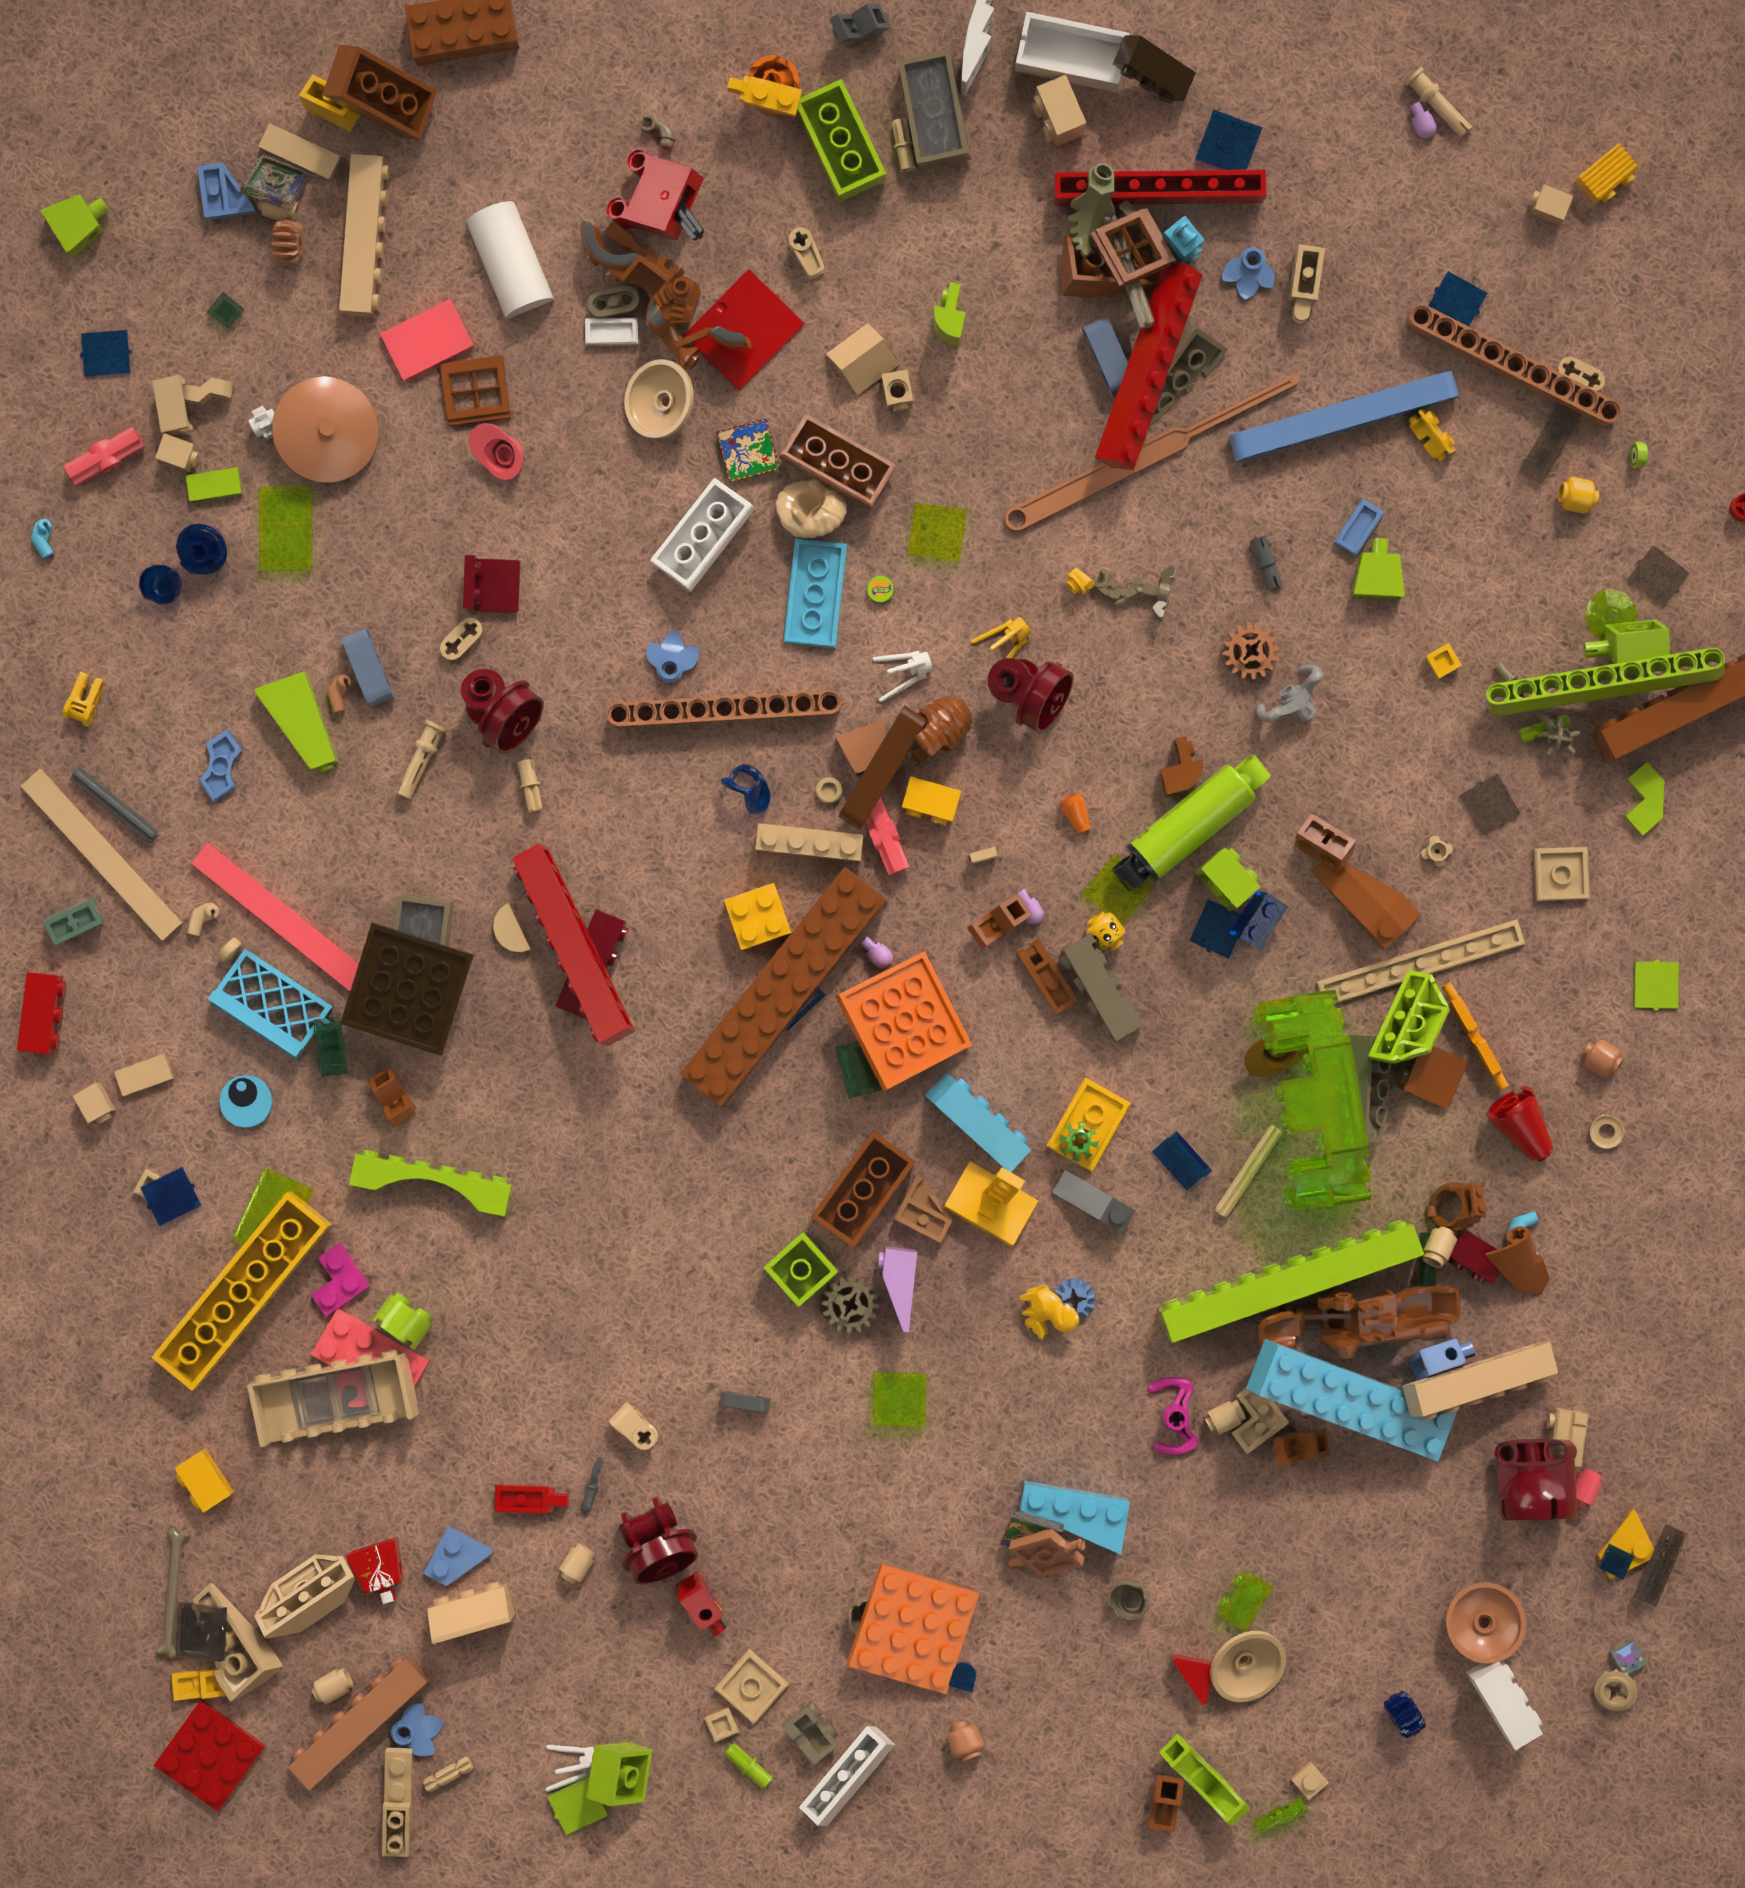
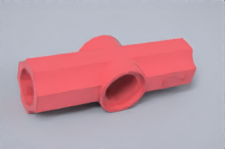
M131 427L110 440L104 439L95 443L88 449L87 453L75 458L64 465L70 479L78 486L99 473L105 474L110 472L111 467L117 468L122 460L141 451L145 446L135 428Z
M880 797L866 820L869 827L867 830L876 851L878 850L885 870L890 876L909 868V864L899 843L901 840L893 820L889 819L886 807Z

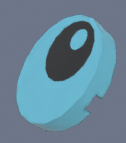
M251 1075L237 1076L227 1082L221 1091L219 1099L221 1112L226 1120L235 1126L243 1128L256 1126L265 1121L271 1113L273 1096L270 1088L259 1077Z

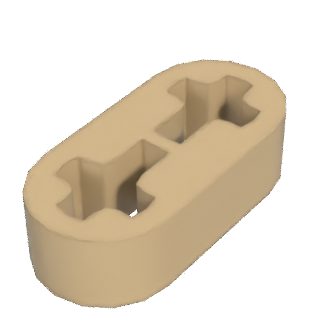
M1566 357L1558 363L1556 371L1562 374L1565 373L1563 365L1573 364L1572 369L1579 373V375L1575 373L1568 375L1573 380L1589 387V381L1582 378V375L1587 378L1595 375V381L1599 384L1594 385L1591 389L1598 392L1604 386L1605 376L1603 373L1574 357Z
M465 618L442 641L440 645L441 654L450 661L462 658L481 638L483 634L481 623L475 618ZM467 624L470 626L476 624L475 630L477 634L475 636L469 634L463 639L462 636L467 631L465 626ZM460 639L462 642L457 646L459 652L456 655L454 653L448 655L446 653L448 651L446 645L449 642L455 644Z

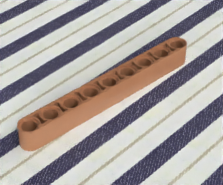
M1427 305L1415 306L1407 316V326L1411 331L1599 426L1609 427L1621 416V406L1615 400ZM1420 313L1424 315L1426 323H1416L1414 314ZM1437 326H1446L1449 329V335L1441 336L1437 331ZM1461 338H1470L1473 346L1465 348L1461 344ZM1492 349L1496 353V359H1487L1484 355V350ZM1508 361H1516L1519 365V371H1511L1508 368ZM1532 372L1541 374L1543 378L1541 384L1533 382L1531 379ZM1555 384L1563 385L1566 389V395H1558L1555 391ZM1578 397H1587L1590 403L1589 407H1582L1578 402ZM1602 408H1609L1613 413V418L1606 419L1603 417Z
M830 690L618 702L609 707L607 718L616 728L826 717L836 715L841 709L842 702L838 693ZM826 697L835 698L837 700L836 708L826 710L822 706L823 700ZM799 699H808L811 702L810 709L805 712L799 711L796 708V703ZM774 700L783 701L785 704L784 710L780 713L772 712L770 710L771 702ZM754 701L758 704V710L755 714L749 715L744 712V705L747 702ZM721 703H729L732 706V711L728 716L718 714L717 709ZM697 704H701L706 708L705 714L700 718H696L691 714V709ZM669 706L679 708V715L675 719H668L665 716V710ZM644 707H649L653 710L652 718L647 721L639 718V712ZM617 709H624L627 713L625 720L622 722H615L613 720V713Z

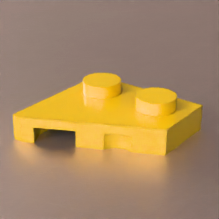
M1634 1509L1628 1512V1516L1619 1528H1616L1609 1541L1597 1553L1609 1579L1658 1556Z

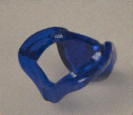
M741 764L731 772L729 778L721 779V784L725 785V787L744 795L745 807L748 812L759 814L767 810L771 794L767 782L758 769L751 765ZM741 771L752 776L755 779V785L751 788H745L735 783L734 779Z

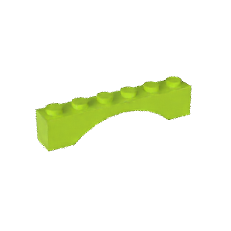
M363 1149L362 1154H355L349 1185L377 1190L399 1180L415 1178L433 1180L459 1191L480 1212L504 1217L508 1214L513 1184L507 1183L508 1178L493 1175L492 1180L484 1179L480 1172L467 1170L465 1175L456 1173L455 1167L441 1165L440 1169L430 1168V1162L415 1160L414 1164L405 1163V1157L389 1154L388 1159L378 1157L379 1152Z

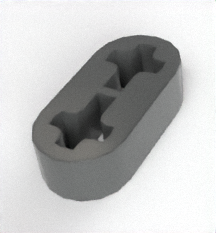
M721 1391L719 1405L758 1412H769L771 1399L756 1395Z

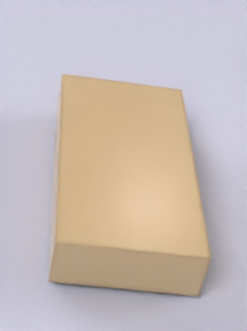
M166 1054L114 1071L122 1096H127L174 1079Z

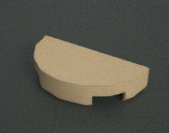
M505 904L499 909L494 918L493 929L496 939L503 947L510 951L521 953L530 951L531 948L510 904Z

